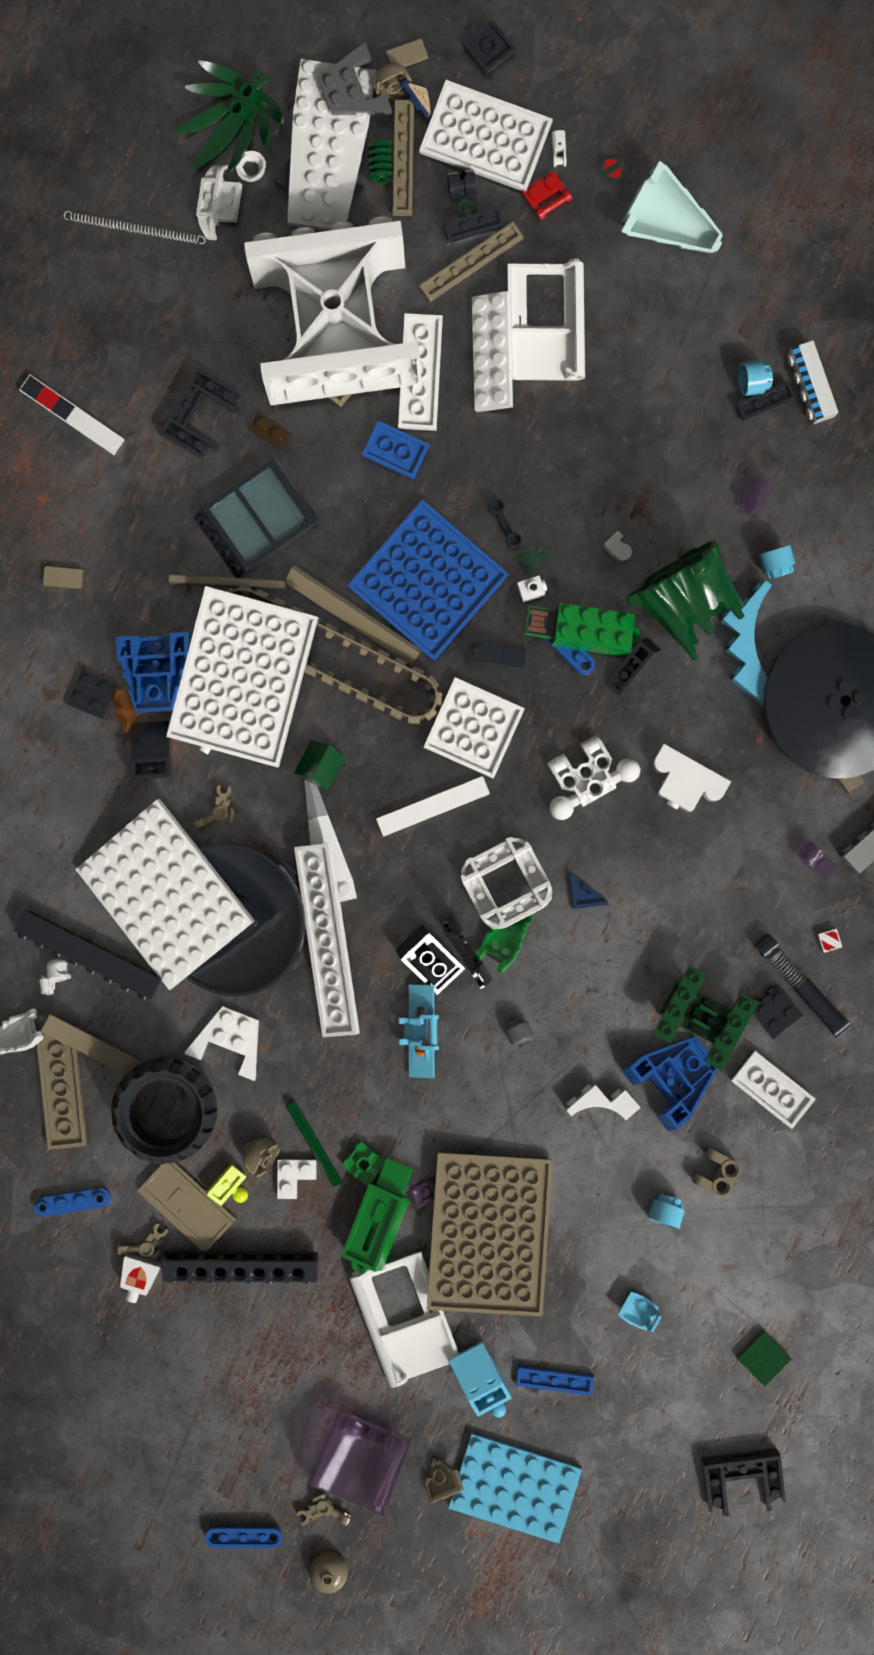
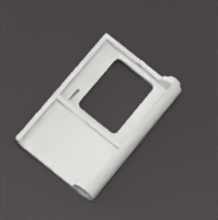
M570 259L565 264H508L512 380L585 379L583 263L579 259ZM527 275L563 276V326H529L527 324Z

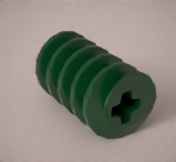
M377 140L368 145V150L370 151L368 153V165L370 166L368 169L370 174L369 181L373 184L386 185L392 182L391 179H388V177L392 176V172L387 171L392 169V164L387 163L392 161V157L387 156L392 153V149L387 148L392 146L391 141Z

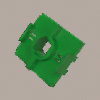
M361 1141L350 1157L345 1160L343 1167L368 1187L369 1183H372L376 1175L382 1170L385 1160ZM362 1159L370 1164L367 1169L359 1164Z

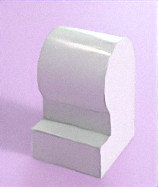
M617 531L604 543L603 547L615 560L623 563L630 558L632 549L628 544L620 541L623 535Z

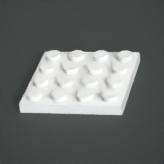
M454 678L424 748L494 779L525 708L458 678Z

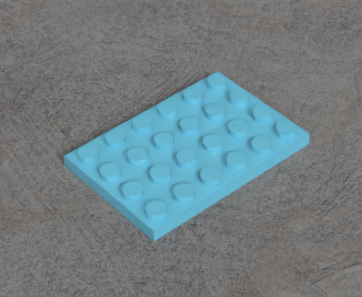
M471 1432L459 1470L464 1490L451 1496L448 1509L559 1544L582 1467Z

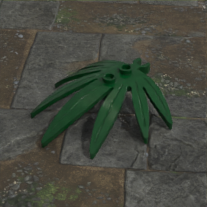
M199 60L198 63L205 70L218 79L231 83V85L223 83H197L185 85V88L188 91L204 96L224 97L232 95V97L200 113L175 132L183 135L199 131L216 123L229 113L211 136L192 167L197 169L216 157L233 140L243 125L227 170L231 173L239 164L249 146L255 124V115L257 114L259 133L264 147H267L270 136V125L266 110L271 118L280 124L284 122L283 115L278 104L269 95L260 90L263 85L268 83L269 77L264 75L259 80L262 72L258 69L253 73V81L250 83L233 70L218 64Z

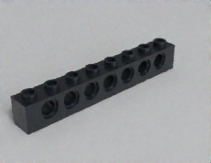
M164 1251L161 1260L162 1282H265L269 1284L274 1282H284L287 1284L303 1282L310 1284L318 1280V1252Z

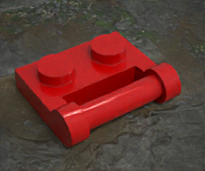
M554 170L530 185L527 191H522L523 197L539 220L545 218L547 213L559 205L572 200L570 192L564 187ZM559 192L561 196L544 207L540 208L538 206Z

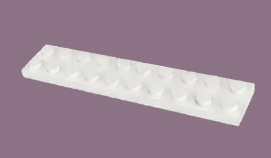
M330 842L294 847L301 897L305 911L306 930L322 1036L357 1035L360 1031L332 844Z

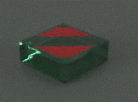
M605 157L601 178L619 182L624 161Z

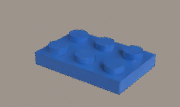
M377 421L362 453V457L414 480L430 444L381 421Z

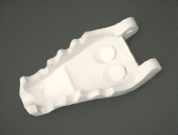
M36 1009L9 1017V1020L2 1022V1026H0V1055L30 1049L44 1038L41 1031L36 1032L34 1019L38 1017Z

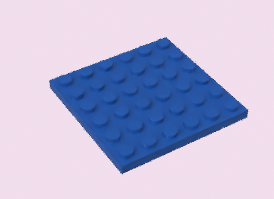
M422 499L348 584V588L415 646L421 649L429 658L435 661L505 581L509 573Z

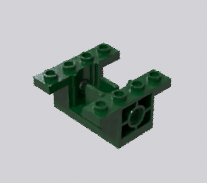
M689 965L681 981H675L658 1013L661 1015V1018L653 1034L671 1043L679 1026L691 1031L713 1044L704 1062L722 1071L759 1002L740 993L732 1009L721 1005L698 992L707 974ZM700 1011L706 1012V1018L703 1021H699L697 1018V1014Z

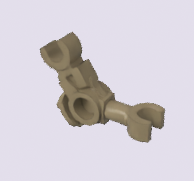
M217 786L219 797H216L215 807L209 816L194 822L197 830L204 828L213 821L223 822L227 819L229 822H232L234 809L231 807L229 812L228 806L231 799H227L232 791L230 786H228L226 793H221V786Z
M156 1223L153 1229L154 1233L150 1232L149 1236L138 1245L120 1244L118 1246V1255L138 1253V1255L143 1257H149L150 1261L153 1262L161 1252V1248L155 1251L156 1247L162 1242L160 1237H164L168 1233V1228L164 1232H159L158 1227L160 1223Z
M325 1492L316 1494L312 1501H318L307 1505L308 1509L301 1508L296 1513L297 1516L301 1514L306 1516V1519L302 1520L301 1525H306L310 1518L315 1520L323 1515L329 1516L330 1514L336 1517L340 1523L347 1526L351 1517L350 1513L334 1508L331 1500L326 1498Z

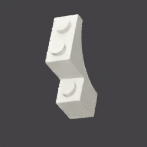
M593 1083L592 1085L587 1084L581 1090L582 1094L577 1098L575 1096L566 1103L568 1106L565 1109L573 1116L575 1113L586 1108L603 1107L617 1112L627 1120L641 1107L624 1088L614 1091L611 1094L612 1098L608 1100Z

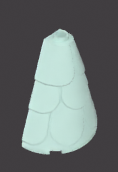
M659 161L649 174L651 176L643 181L631 201L622 220L625 225L620 226V231L628 236L675 245L681 249L705 253L717 252L722 244L720 240L723 234L705 210L699 207L688 190L682 186L667 165Z

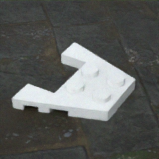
M223 1006L185 1051V1054L201 1060L208 1042L245 1055L238 1075L255 1081L259 1020Z

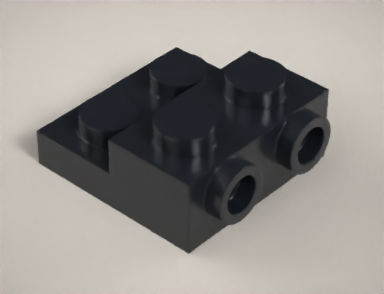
M774 985L765 991L766 995L764 997L755 999L759 1003L752 1014L773 1040L803 1016L792 1002V999L779 985L776 987Z

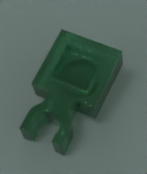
M549 546L543 548L539 553L534 548L517 555L524 574L542 567V560L549 561L554 558L553 555L549 557L544 555L545 551L550 550Z

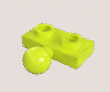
M230 1163L206 1191V1195L219 1205H222L231 1194H233V1199L236 1202H245L248 1198L247 1190L242 1187L237 1188L246 1178L245 1173Z

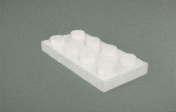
M755 1050L731 1079L734 1084L791 1129H793L815 1101L813 1096Z

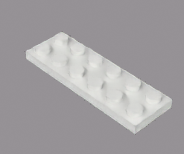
M505 291L472 297L475 411L513 407L510 293Z
M404 315L403 343L418 341L422 384L400 387L398 429L436 431L442 315Z

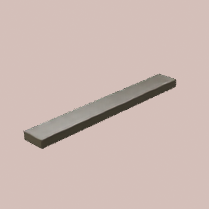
M295 565L291 568L285 580L286 584L399 659L407 662L408 665L412 666L421 649Z

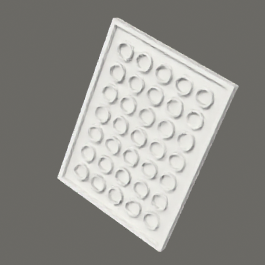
M205 586L166 737L279 767L319 617Z
M160 799L153 802L76 869L158 977L162 978V982L169 990L173 989L255 921Z

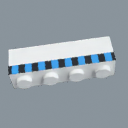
M814 341L792 347L788 352L787 359L789 365L793 366L795 372L793 374L794 380L800 386L801 400L806 403L808 419L812 420L813 424L835 417L838 414V410Z

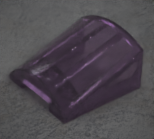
M340 1410L306 1484L383 1516L412 1439Z

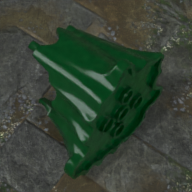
M716 540L708 541L700 547L688 550L674 562L646 577L637 590L625 597L630 606L640 605L644 607L693 661L699 658L694 647L699 641L695 636L693 624L702 627L710 635L714 632L711 626V616L722 614L724 608L730 609L739 620L745 617L741 610L744 603L723 564L719 544Z

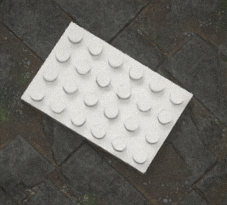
M446 80L419 153L464 170L474 169L477 175L521 191H527L553 119Z

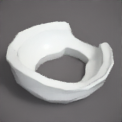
M247 151L236 166V171L242 180L254 182L264 175L266 161L259 152ZM246 161L257 163L259 166L258 173L253 176L247 175L242 168Z

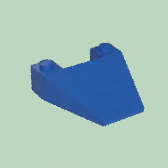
M695 1036L635 1058L621 1071L632 1085L640 1084L648 1077L651 1079L670 1104L656 1117L667 1131H673L680 1128L691 1118L717 1068L704 1062L708 1052Z

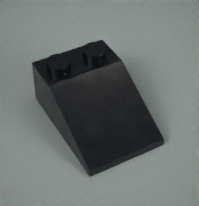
M423 924L395 950L399 958L427 985H434V992L437 995L465 969Z

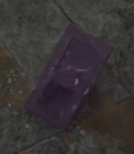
M432 1176L409 1187L406 1195L413 1210L420 1209L434 1199L436 1176Z

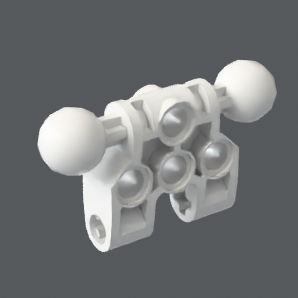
M596 734L580 743L588 763H583L577 769H574L564 753L547 762L560 789L574 792V795L569 798L565 796L555 797L549 807L551 815L558 820L568 819L572 815L574 807L579 804L584 807L614 790L616 788L615 784L620 781H635L640 775V766L637 761L632 758L622 759L618 763L616 771L609 774L608 770L612 758ZM598 759H605L607 766L600 768L597 765ZM588 768L591 775L583 777L580 774V770ZM570 777L574 780V785L567 787L564 785L563 780ZM591 785H598L600 792L598 794L591 793Z

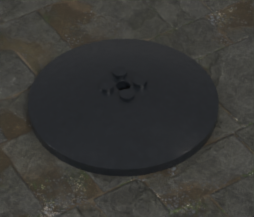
M829 625L810 630L791 641L780 652L771 666L764 689L766 723L774 742L781 752L804 771L825 778L843 779L864 775L874 770V634L865 629L849 625ZM843 695L848 698L846 706L840 703V698Z
M217 843L200 848L199 850L255 921L186 978L206 991L224 996H246L265 990L279 981L291 969L303 945L306 922L304 905L298 888L288 872L275 859L259 849L239 843Z

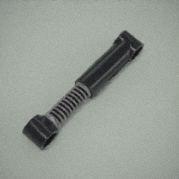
M769 933L754 946L763 958L769 959L772 963L774 962V965H777L776 968L779 967L781 973L786 975L785 978L788 977V981L790 980V983H793L792 986L795 985L794 991L837 1039L852 1027L847 1018L831 1004L809 978L803 977V974H800V971L798 972L796 966L791 964L789 959H786L787 956H784L780 950V944Z

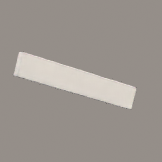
M482 776L379 817L376 820L384 837L490 793Z

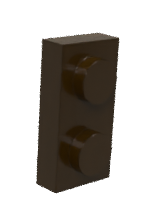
M258 412L249 426V430L280 450L291 436V432Z

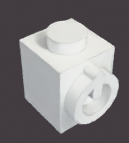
M540 576L517 583L522 603L544 597L545 591H547L545 580H541Z

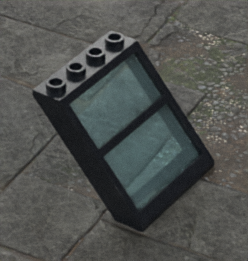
M276 457L202 507L194 517L235 578H241L308 532L320 520Z

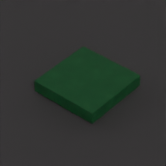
M764 1330L737 1357L764 1386L792 1360Z

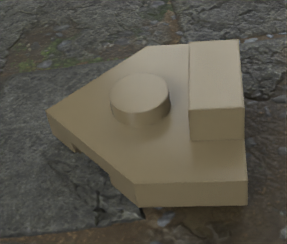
M437 1457L433 1458L431 1470L424 1482L430 1503L446 1499L464 1490L458 1470Z

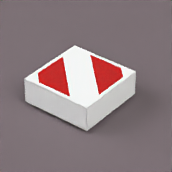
M837 929L817 934L823 953L842 947Z

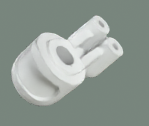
M62 958L49 960L46 965L47 976L42 975L39 979L41 994L52 995L54 994L55 982L71 979V974H68L66 960Z

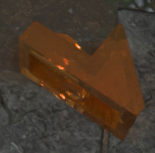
M124 689L116 690L113 702L123 732L126 733L140 713L135 712L133 705L130 706V699L126 696Z

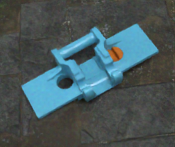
M409 985V1017L398 1018V1024H404V1037L398 1039V1045H409V1077L435 1078V1050H439L437 1045V1019H439V1015L434 1014V985ZM422 1006L425 1008V1013L419 1016L418 1009ZM427 1019H429V1043L427 1042Z

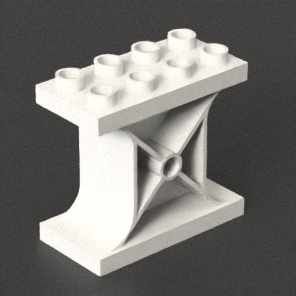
M382 216L373 218L369 221V225L354 227L350 222H339L333 224L330 227V231L317 233L312 228L303 227L295 229L291 233L292 236L276 238L275 234L261 233L254 236L252 242L244 243L246 259L254 288L260 289L276 286L284 289L292 296L297 333L296 346L291 354L281 361L260 363L262 379L270 405L422 384L418 341L394 344L385 340L379 334L375 325L371 297L372 283L379 274L388 270L405 268L401 221L392 222L390 217Z

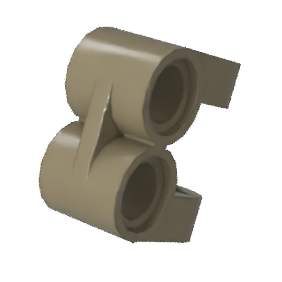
M709 1147L705 1156L719 1163V1168L712 1179L695 1173L692 1182L718 1196H727L731 1192L735 1179L740 1174V1166L733 1158ZM728 1164H733V1171L730 1173L725 1172V1167ZM719 1181L725 1182V1187L722 1190L716 1189Z

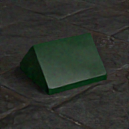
M310 740L293 774L328 791L345 757L330 744Z

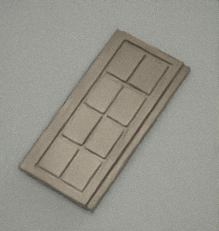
M177 1163L161 1164L137 1190L201 1251H208L236 1220L222 1205H219L207 1196L206 1190Z

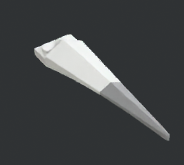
M304 780L310 843L314 845L331 842L340 902L356 899L357 895L351 873L318 787Z

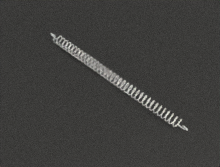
M78 213V218H77L78 222H81V221H82V216H83V214H81V220L79 221V213ZM166 229V233H165L166 238H169V237H170V232H171V230L169 231V236L167 237V229Z

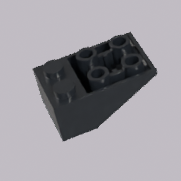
M170 721L132 723V780L174 778L171 738L166 737Z

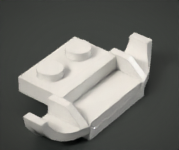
M214 165L207 171L205 177L201 179L196 216L198 217L200 228L208 240H217L215 225H219V222L237 223L242 184L240 182H226L223 179L224 170L228 168L227 165Z

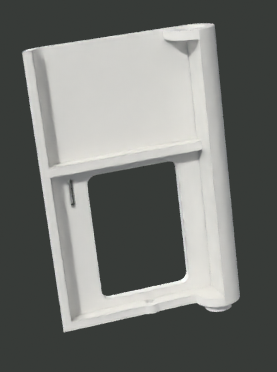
M421 1251L385 1263L381 1271L373 1272L369 1270L365 1273L353 1271L351 1273L352 1276L349 1278L390 1388L403 1385L409 1378L450 1364L448 1359L459 1354L444 1312L426 1309L429 1272ZM401 1266H406L424 1314L390 1326L374 1287L372 1277Z

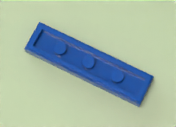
M523 1365L517 1366L515 1386L592 1396L594 1375Z

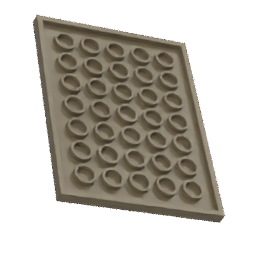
M437 1152L427 1310L543 1316L552 1159Z

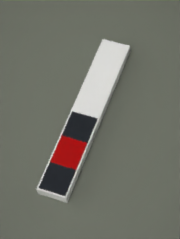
M32 375L28 376L19 389L20 392L113 456L125 441L115 432Z

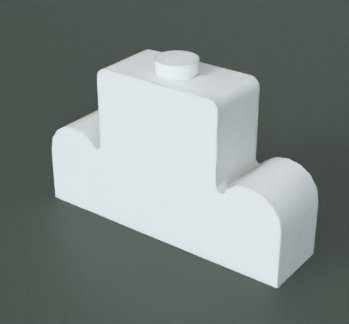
M665 744L660 747L653 760L655 771L658 773L667 772V776L660 786L657 795L667 800V805L674 809L679 807L687 812L693 811L702 794L708 801H717L724 796L731 783L726 778Z

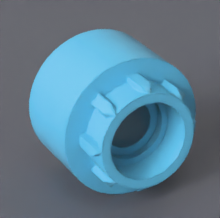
M762 360L740 363L738 382L742 395L764 394L766 390L770 389L773 382L770 365L763 363Z
M791 545L759 554L763 573L767 572L768 578L773 579L793 573V564L796 563Z
M660 1194L657 1200L653 1199L648 1219L679 1229L685 1210L682 1209L683 1201Z

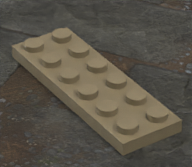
M43 1034L44 1038L37 1044L48 1150L87 1146L78 1050Z

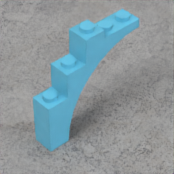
M765 581L763 584L759 582L752 590L753 596L750 599L746 597L743 600L744 606L741 610L745 617L740 620L737 619L736 615L728 608L721 615L724 617L721 623L738 636L737 638L733 636L727 643L729 648L726 652L743 665V667L739 665L732 673L734 677L731 681L763 708L767 676L757 657L754 629L758 609L764 596L772 586L768 581Z

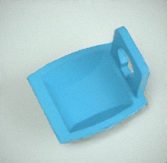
M632 1291L618 1313L629 1324L643 1330L648 1329L651 1332H654L662 1317L657 1311L658 1307L653 1302Z

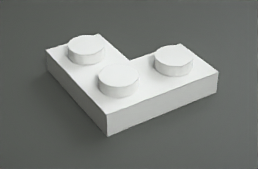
M278 1159L277 1199H297V1180H316L317 1159Z

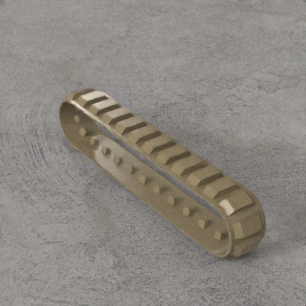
M239 585V589L232 590L230 588L227 591L247 598L249 595L254 596L258 601L287 608L286 602L275 598L273 601L268 593L260 589L255 592L251 586ZM294 606L291 608V610L304 613V611ZM318 619L316 627L326 632L325 637L331 639L335 636L343 640V646L348 648L351 644L361 649L359 654L365 656L369 653L378 658L377 663L382 665L384 662L395 666V672L400 673L403 670L412 675L411 680L415 682L418 679L425 681L427 684L424 687L428 691L433 689L435 695L430 696L429 702L434 703V706L431 709L429 707L424 708L425 714L422 716H418V712L412 711L410 716L403 713V707L399 705L395 709L385 704L386 699L383 697L377 700L368 696L369 690L365 688L361 692L352 688V682L347 679L344 683L334 679L335 673L331 671L324 674L316 670L317 664L313 662L310 666L306 665L305 674L314 678L319 675L322 677V682L333 686L335 683L339 685L338 689L348 695L353 692L356 694V699L367 703L369 700L373 702L374 708L382 712L387 709L391 711L390 716L400 721L402 717L408 719V724H420V720L424 719L429 722L437 715L435 709L436 706H441L442 693L437 692L439 684L432 676L427 678L424 676L423 670L415 666L410 669L406 667L407 662L396 658L394 661L390 659L389 653L381 649L376 652L372 650L373 645L363 640L359 644L355 642V636L347 632L341 635L338 633L339 629L329 623L323 626L321 625L322 621Z

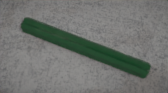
M296 1101L288 1103L286 1108L333 1187L338 1186L342 1183V1180Z

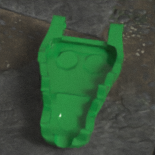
M535 913L506 928H491L487 932L475 957L481 960L485 955H488L500 963L497 971L503 973L516 959L527 928L533 920Z

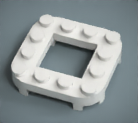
M507 838L505 842L474 858L470 857L465 861L466 863L461 871L462 882L482 921L492 929L506 928L543 909L552 899L550 881L530 844L519 838ZM515 859L532 891L498 908L481 876Z

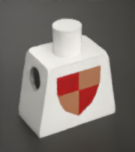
M131 1253L125 1255L120 1284L121 1288L128 1290L125 1300L136 1303L139 1294L147 1295L162 1267L160 1262H151L150 1259Z

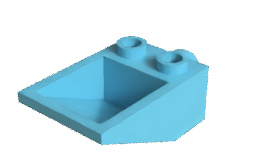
M483 1341L448 1359L477 1416L490 1410L492 1415L497 1418L504 1416L506 1413L504 1403L512 1399L510 1387Z

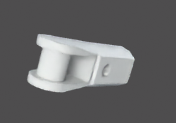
M557 130L552 133L554 167L556 165L566 167L565 131ZM556 154H563V157H556Z

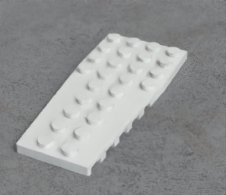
M300 60L292 125L287 220L289 226L330 231V227L333 224L347 222L369 128L370 115L367 113L331 115L319 85L318 77L335 64ZM360 67L354 68L366 100L373 99V79L376 70Z

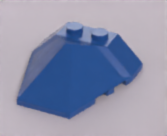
M189 632L170 633L168 636L116 637V656L118 662L121 663L122 674L127 681L128 691L136 713L173 711L189 651Z

